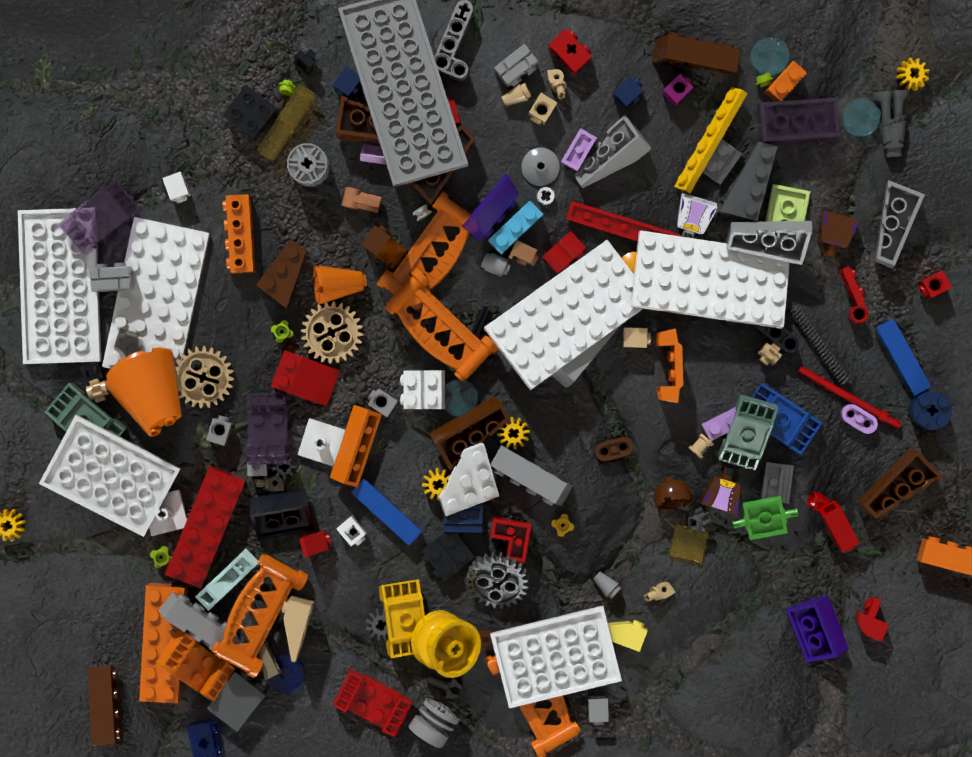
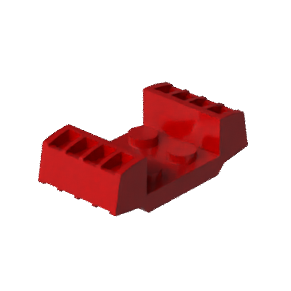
M350 668L333 700V705L345 713L348 710L382 727L383 732L395 737L398 735L415 701L381 682Z

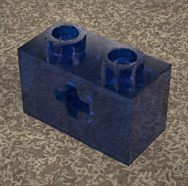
M212 719L190 723L187 726L193 757H220L222 746L220 742H217L218 728L216 723L213 724ZM204 737L205 740H209V743L207 745L205 742H202V739Z

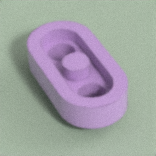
M848 404L841 410L843 421L862 433L870 434L877 429L878 422L876 418L858 406ZM849 410L853 411L852 417H848L847 412ZM866 420L869 421L868 427H864L863 425L864 421Z

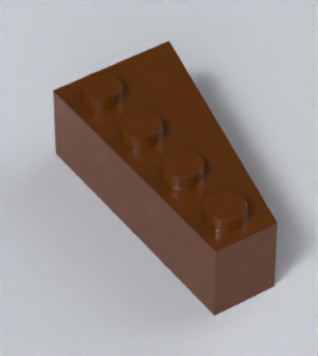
M669 33V35L655 40L652 63L659 64L661 61H669L668 65L683 66L687 64V67L690 69H702V67H705V71L729 75L737 72L741 49L734 48L732 44L717 45L716 41L713 40L702 42L698 41L699 38L688 36L687 38L680 37L681 34Z
M462 124L457 130L466 155L475 143V137ZM456 170L411 182L410 184L432 207Z
M374 225L361 245L395 271L408 254V251L392 238L393 236L389 230L382 225L379 228Z
M494 396L432 431L429 435L445 465L452 472L459 463L464 449L483 443L489 435L492 436L510 418L503 404Z

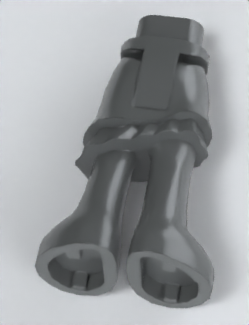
M909 90L892 91L894 119H891V91L873 92V99L881 103L882 123L879 124L883 145H885L883 149H886V157L902 156L901 148L904 147L906 124L904 120L907 116L903 115V102L909 96Z

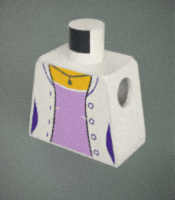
M682 193L677 227L684 229L681 237L693 238L695 232L704 234L717 210V203Z

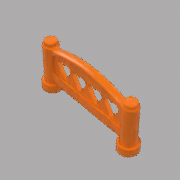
M443 191L432 205L438 211L395 272L392 273L387 269L376 285L380 288L384 287L395 294L411 278L409 273H412L417 268L429 279L430 282L425 288L430 292L445 278L458 260L469 235V232L462 226L471 214L448 198L449 195ZM443 226L459 227L460 233L455 235L454 241L447 239ZM432 242H446L449 244V248L444 251L442 257H438ZM420 257L436 258L438 264L433 266L432 272L428 273L425 271ZM423 303L411 305V307L419 310Z
M416 268L411 273L412 277L388 300L384 308L391 315L397 313L412 337L432 356L454 368L456 371L454 375L463 382L491 353L494 354L499 348L488 336L485 335L479 340L425 288L430 281ZM423 303L420 319H413L412 314L407 313V307ZM437 316L434 332L428 333L426 328L421 326V320ZM451 330L447 346L443 347L440 341L435 340L434 336L436 333ZM465 343L462 358L456 360L454 354L448 352L449 347Z
M264 554L260 556L257 562L260 565V570L246 584L233 605L222 642L217 641L211 650L215 656L246 671V675L255 678L262 668L263 661L256 656L292 588L297 591L301 590L308 578V574L301 570L296 571L271 556ZM265 577H270L276 591H260V586L264 584ZM256 594L262 596L267 608H251V603L255 601ZM248 611L252 612L258 625L242 626V620L246 618L245 614ZM238 629L244 631L249 643L234 644L232 642L233 637L237 636L236 631Z
M490 655L484 659L493 676L500 672L496 655L493 657ZM564 696L547 699L552 702L550 708H534L537 702L519 706L537 738L530 743L538 757H545V753L579 735L578 733L581 732L576 721L573 723L570 721ZM555 710L557 712V717L561 719L559 725L544 724L550 711Z

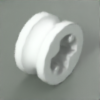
M548 187L541 188L537 193L538 202L542 205L550 204L554 200L553 190ZM545 191L547 193L548 191L550 193V200L546 201L545 199L543 201L541 199V192Z
M427 204L413 212V215L417 216V221L432 213L431 210L427 209Z

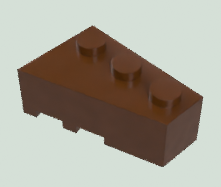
M290 239L256 286L289 309L308 251Z

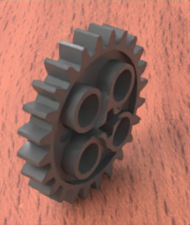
M492 552L491 557L485 554L484 559L479 556L477 562H472V566H469L466 585L470 586L469 592H474L473 598L479 597V603L486 601L485 606L492 603L493 608L497 604L500 605L501 609H503L504 604L511 607V602L517 604L518 599L523 600V595L527 593L529 585V575H526L527 569H522V563L516 564L517 558L510 560L509 554L504 558L501 552L499 556Z

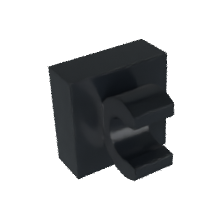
M311 49L306 54L300 50L295 55L293 64L309 75L314 68L315 61L313 60L316 53Z
M89 362L79 366L85 384H89L91 380L105 378L100 362Z

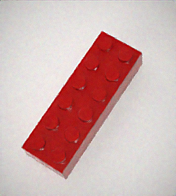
M209 465L165 575L198 588L202 587L244 486V478Z

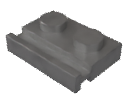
M721 139L702 174L718 185H721L743 153L737 151L736 148Z
M765 462L760 499L781 496L782 503L789 504L794 466Z

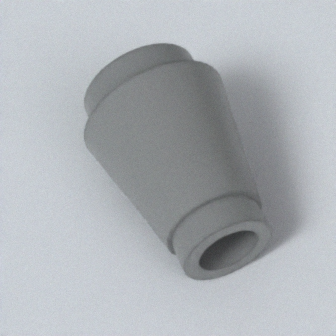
M601 571L593 578L605 597L608 596L610 599L621 589L618 586L619 583Z

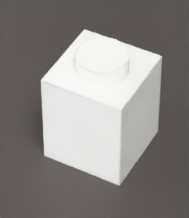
M182 172L162 178L171 201L181 203L188 200V196H191Z

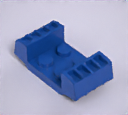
M761 383L752 398L777 404L778 412L770 435L785 444L789 449L802 455L822 425V422Z

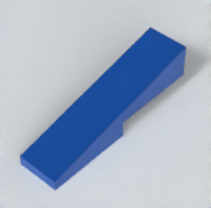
M894 318L878 326L875 332L895 362V367L913 396L915 397L931 388L929 381Z
M362 478L358 487H354L350 491L408 545L422 532L413 521L395 507L390 500L366 479Z

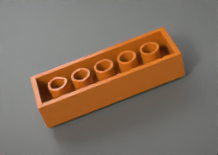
M149 583L146 585L139 701L179 703L182 699L183 682L166 671L156 661L177 629H179L165 620L160 614L159 609L172 592L188 597V585Z

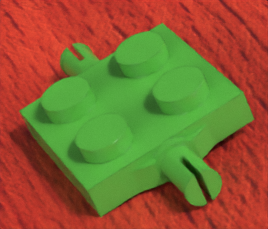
M781 496L743 503L744 519L732 520L734 529L745 526L749 539L754 540L788 533L786 526L787 518L798 516L797 508L785 510L782 505Z

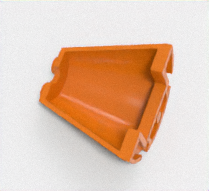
M158 347L152 348V352L144 353L142 350L133 353L116 363L107 373V381H105L107 390L150 437L158 435L162 430V426H171L177 419L182 417L174 358L171 349Z

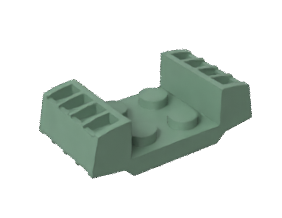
M72 383L67 384L44 412L66 432L75 415L119 437L126 429L120 421L112 419L84 395V391Z
M740 394L736 402V412L726 439L722 441L718 460L755 471L773 428L778 412L777 404Z

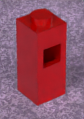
M835 500L818 509L835 545L842 553L852 550L854 546L859 544L842 508Z

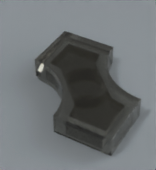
M120 328L114 346L120 349L126 357L142 351L139 345L140 334Z

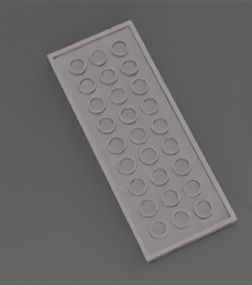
M365 0L338 8L393 188L467 167V158L416 0Z

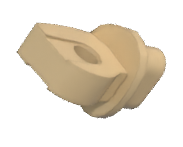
M559 69L547 70L551 89L554 93H557L558 99L564 98L566 82L564 81L563 72Z
M661 582L656 587H651L649 589L650 592L643 596L646 601L653 599L661 600L671 596L675 591L670 583Z

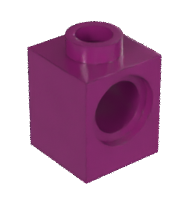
M679 74L662 91V94L676 106L693 89L692 81L686 75L682 76ZM674 85H682L684 92L677 93L674 90Z

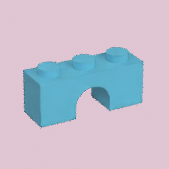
M529 201L488 242L502 255L543 216V213Z

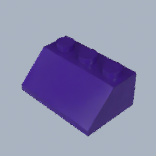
M507 174L503 176L462 226L479 241L483 237L488 238L494 231L492 226L495 222L499 225L506 216L503 214L505 210H511L517 203L515 198L519 194Z
M828 595L812 598L786 609L806 663L835 658L849 649Z

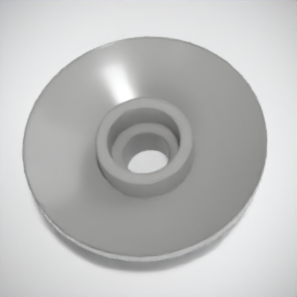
M535 148L525 155L521 168L523 176L529 183L535 186H546L552 183L558 176L560 164L557 156L551 150ZM543 163L544 169H538L537 164Z

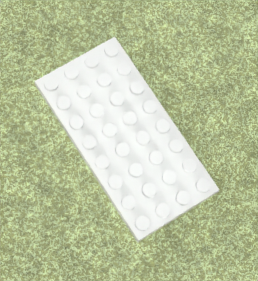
M96 208L18 210L23 364L101 362L99 292H91L90 268H95V264H98Z
M134 217L124 261L126 266L132 267L133 290L118 291L102 367L111 369L116 363L133 353L142 350L144 353L152 352V348L158 347L171 349L174 365L179 366L176 359L182 361L181 354H185L210 233Z
M639 231L631 307L782 329L785 319L790 262L726 249L727 243Z
M606 240L486 325L484 330L531 391L643 308L631 307L634 274L609 241Z

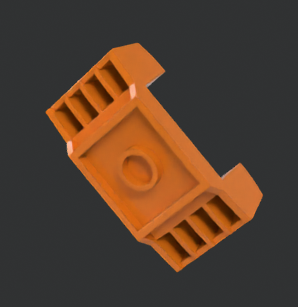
M676 329L656 333L655 346H670V351H667V360L671 362V370H668V381L672 382V386H656L659 400L678 403L679 391L683 386L682 345L678 343Z
M177 629L156 663L207 699L215 701L235 668L199 645L193 637Z

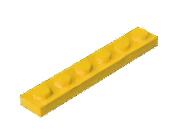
M730 88L674 187L680 191L691 193L748 93L742 89Z

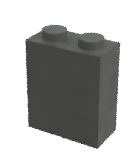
M238 669L224 685L215 701H212L207 707L210 712L236 732H238L267 694L266 687L258 681L255 683L250 679V676L246 675V671Z

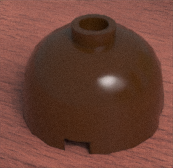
M675 477L665 478L664 482L660 483L654 492L655 508L658 507V510L677 509L678 505L683 504V507H686L693 502L689 486L681 480H675Z

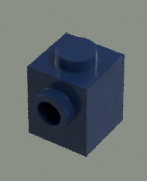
M348 66L333 83V86L336 88L334 92L340 97L342 95L350 99L351 96L355 97L361 90L358 74Z
M629 77L613 92L612 96L626 109L631 103L635 105L642 98L640 94L643 92L641 88L643 85L638 79Z

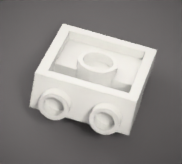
M445 370L403 371L400 383L404 386V394H401L400 402L404 405V409H445Z

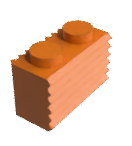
M792 61L764 93L776 104H780L806 76V71L795 61Z

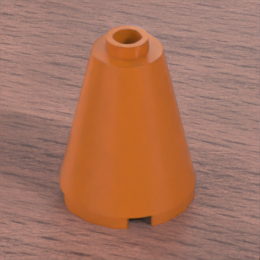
M319 265L313 268V277H315L314 292L318 304L363 291L364 286H367L366 275H362L361 271Z

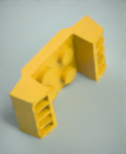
M419 579L379 586L380 601H383L388 634V640H385L387 653L390 658L412 655V634L418 622L425 616Z

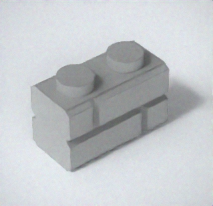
M523 44L496 65L494 71L508 88L511 85L514 88L522 82L521 77L526 73L529 76L538 69L536 67L538 60L528 47Z
M114 263V267H107V264H95V268H90L91 292L133 290L132 267L126 266V263Z

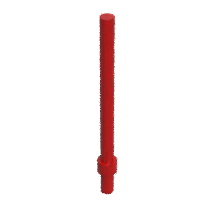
M800 366L798 369L799 374L877 417L876 420L882 423L886 422L896 429L900 427L901 422L890 417L886 411L876 409L803 366Z

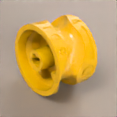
M437 610L428 613L418 622L412 634L411 647L415 658L420 663L430 669H435L444 677L455 678L465 674L473 667L480 654L481 639L477 629L472 624L450 612Z

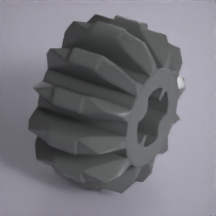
M376 608V615L370 612L369 616L372 619H366V623L371 624L366 627V630H373L370 634L371 637L378 634V641L381 635H383L385 640H388L386 624L384 628L377 626L379 620L386 622L384 609L380 613V609Z

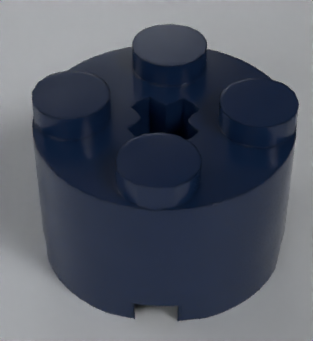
M924 391L912 398L908 406V414L918 427L936 430L948 424L952 415V406L949 398L944 394L936 391ZM932 408L933 412H927V409Z

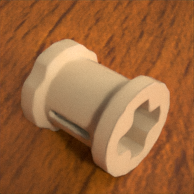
M700 434V438L693 446H689V449L702 459L704 452L709 446L714 444L703 434Z

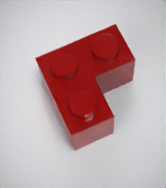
M493 517L490 538L508 540L506 556L509 554L510 560L517 558L516 562L525 563L531 523Z

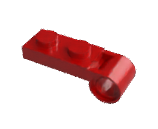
M849 266L842 268L838 271L854 305L848 310V319L852 323H862L867 320L869 315L863 298L865 293L862 287H858L856 283L857 275L854 269H850ZM856 309L862 312V317L859 320L854 317Z

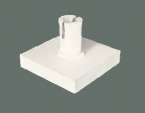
M309 418L298 455L334 466L345 429Z
M180 489L168 492L149 526L151 536L184 528L187 514Z

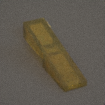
M299 84L258 147L257 152L273 162L293 134L297 124L314 102L316 94Z

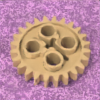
M334 301L331 307L326 302L325 308L318 304V311L311 309L313 315H306L309 321L302 322L307 327L301 330V332L306 333V336L301 339L308 341L304 347H311L308 353L315 352V359L322 356L321 362L328 358L329 364H332L333 359L340 363V357L346 361L347 354L354 356L351 350H359L356 343H362V341L358 339V336L364 335L358 332L359 329L363 328V326L357 325L361 319L353 318L356 312L349 313V306L344 310L343 303L336 307V302ZM336 314L342 318L339 325L332 323V317ZM317 323L324 325V331L321 334L315 332L314 328ZM345 324L348 325L347 328L336 332V337L328 336L321 341H317L318 337L329 333L330 328L335 330ZM346 331L350 334V340L344 343L341 341L340 335ZM326 340H330L333 343V348L330 351H326L323 348V343Z
M195 346V352L193 353L188 349L189 355L187 356L182 353L183 360L176 359L179 366H175L178 391H181L179 399L185 396V403L191 400L192 407L199 403L200 408L203 407V403H206L207 407L210 408V402L212 401L217 405L216 399L218 398L224 401L222 394L229 395L226 388H232L233 386L228 382L234 380L233 377L229 376L234 371L227 369L231 363H224L227 357L223 356L220 358V351L214 354L213 347L208 352L205 346H203L202 351H199L198 347ZM200 360L202 363L201 368L193 370L191 368L192 361ZM212 366L220 368V373L217 376L210 375L209 370ZM188 370L200 375L205 372L207 377L219 380V383L216 384L205 379L200 382L198 377L186 374V371ZM188 378H193L196 381L193 388L185 386V381ZM206 384L214 386V391L211 394L204 393L203 388Z

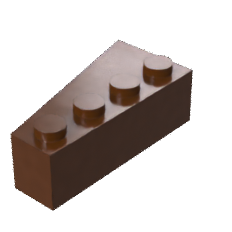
M341 95L335 131L337 139L380 145L369 108L364 106V104L351 101Z
M909 448L857 500V503L870 516L877 519L898 506L897 504L911 498L913 494L927 488L929 484L936 480L938 481L943 476L918 450Z
M111 665L87 668L91 746L101 748L123 745L118 702L119 690L116 681H118V671Z

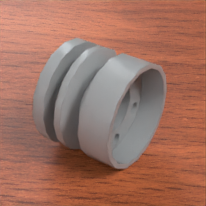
M303 143L296 146L290 152L287 158V168L290 175L299 184L305 187H315L327 179L330 172V162L326 154L318 146L311 143ZM306 160L313 163L309 166V169L303 166V164H306Z
M426 698L423 703L426 707L421 706L419 709L425 717L415 715L409 725V729L427 743L443 748L449 738L444 729L453 731L455 729L453 724L457 725L460 719L444 704Z

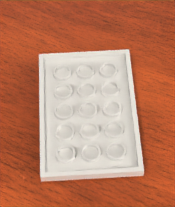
M75 415L39 484L144 537L180 468Z
M603 606L490 633L509 708L622 681Z

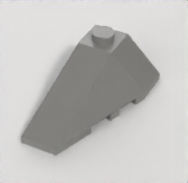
M626 115L607 131L608 136L605 140L596 145L597 150L595 153L587 157L579 170L574 174L582 188L636 162L652 149L644 136Z

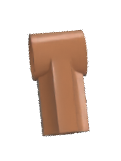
M346 187L341 206L378 213L382 197Z

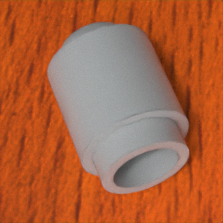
M486 253L481 267L485 268L487 272L503 277V275L508 274L511 265L508 264L509 260L494 253Z

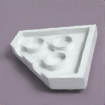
M483 443L463 450L461 459L457 467H454L448 479L449 482L445 489L442 490L439 499L445 516L499 496Z

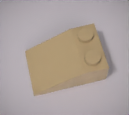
M295 595L287 599L282 608V613H285L283 619L292 662H296L299 657L315 602Z

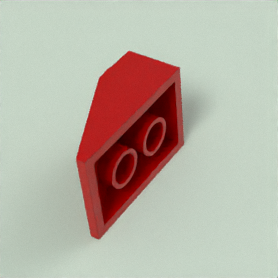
M284 350L271 387L327 406L340 370Z

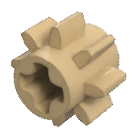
M766 342L758 352L761 356L759 361L764 365L769 363L774 365L782 356L778 352L781 347L773 342L771 345Z
M99 379L89 381L90 386L86 387L89 399H95L96 403L106 400L105 396L109 395V391L105 386V381L100 382Z

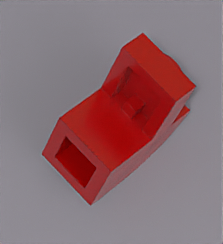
M870 596L864 603V613L856 610L855 621L858 628L864 634L882 642L889 624L875 618L882 600Z

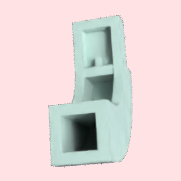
M245 549L196 598L209 611L257 565L258 560Z

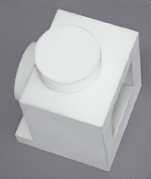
M353 515L337 527L338 532L350 546L354 544L358 546L366 539L364 535L367 532ZM355 528L357 534L352 535L350 529Z

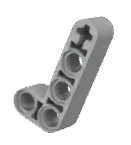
M461 0L457 3L434 57L436 65L440 59L447 61L446 67L440 68L437 66L439 73L457 81L465 80L469 73L467 64L455 58L473 15V6L468 0ZM464 7H467V8H468V12H465V13H464V15H463V20H462V19L460 18V17H461V9H464ZM454 24H460L462 26V30L460 32H454L452 30V26ZM453 42L455 47L452 50H447L444 47L445 43ZM457 67L465 69L463 75H457L454 71Z

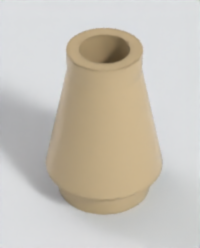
M519 83L506 95L502 96L506 107L528 101V98L532 96L527 85Z

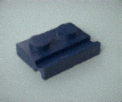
M475 505L448 516L444 514V534H482L483 505Z

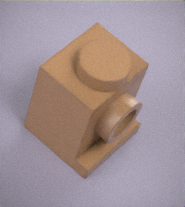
M516 240L508 259L512 260L515 257V262L526 266V264L534 266L539 255L536 254L537 249Z

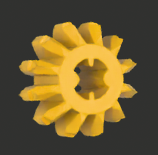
M909 58L907 62H901V67H898L896 70L900 73L896 76V79H902L899 86L906 84L905 90H909L912 87L913 91L918 90V86L924 87V81L929 80V77L924 75L929 73V69L924 70L923 68L926 66V63L924 62L920 65V58H917L915 61ZM912 71L915 72L914 77H911V76H910V74L912 73Z
M510 417L511 424L506 422V427L502 426L500 430H504V433H497V436H505V438L500 440V443L502 444L507 440L506 448H509L510 444L513 443V449H517V442L523 447L524 444L521 439L529 440L523 434L530 433V430H522L527 426V423L525 422L519 426L521 418H518L515 424L514 418ZM511 428L513 430L518 429L519 433H517L518 436L516 438L508 436Z
M436 468L435 475L432 470L428 471L431 478L426 475L423 477L429 483H422V487L429 486L424 493L428 494L431 491L430 499H433L434 495L437 494V500L440 501L439 496L448 484L450 475L445 477L444 475L447 470L444 469L442 474H439L440 469ZM441 479L443 481L441 484H444L443 488L439 487L436 489L433 481Z
M8 509L3 510V513L0 512V536H2V541H7L8 538L11 542L15 541V537H22L20 532L26 530V528L21 526L26 523V520L20 521L23 515L21 513L16 515L15 509L11 510V512ZM11 522L12 528L8 529L7 527L9 526H6V523Z

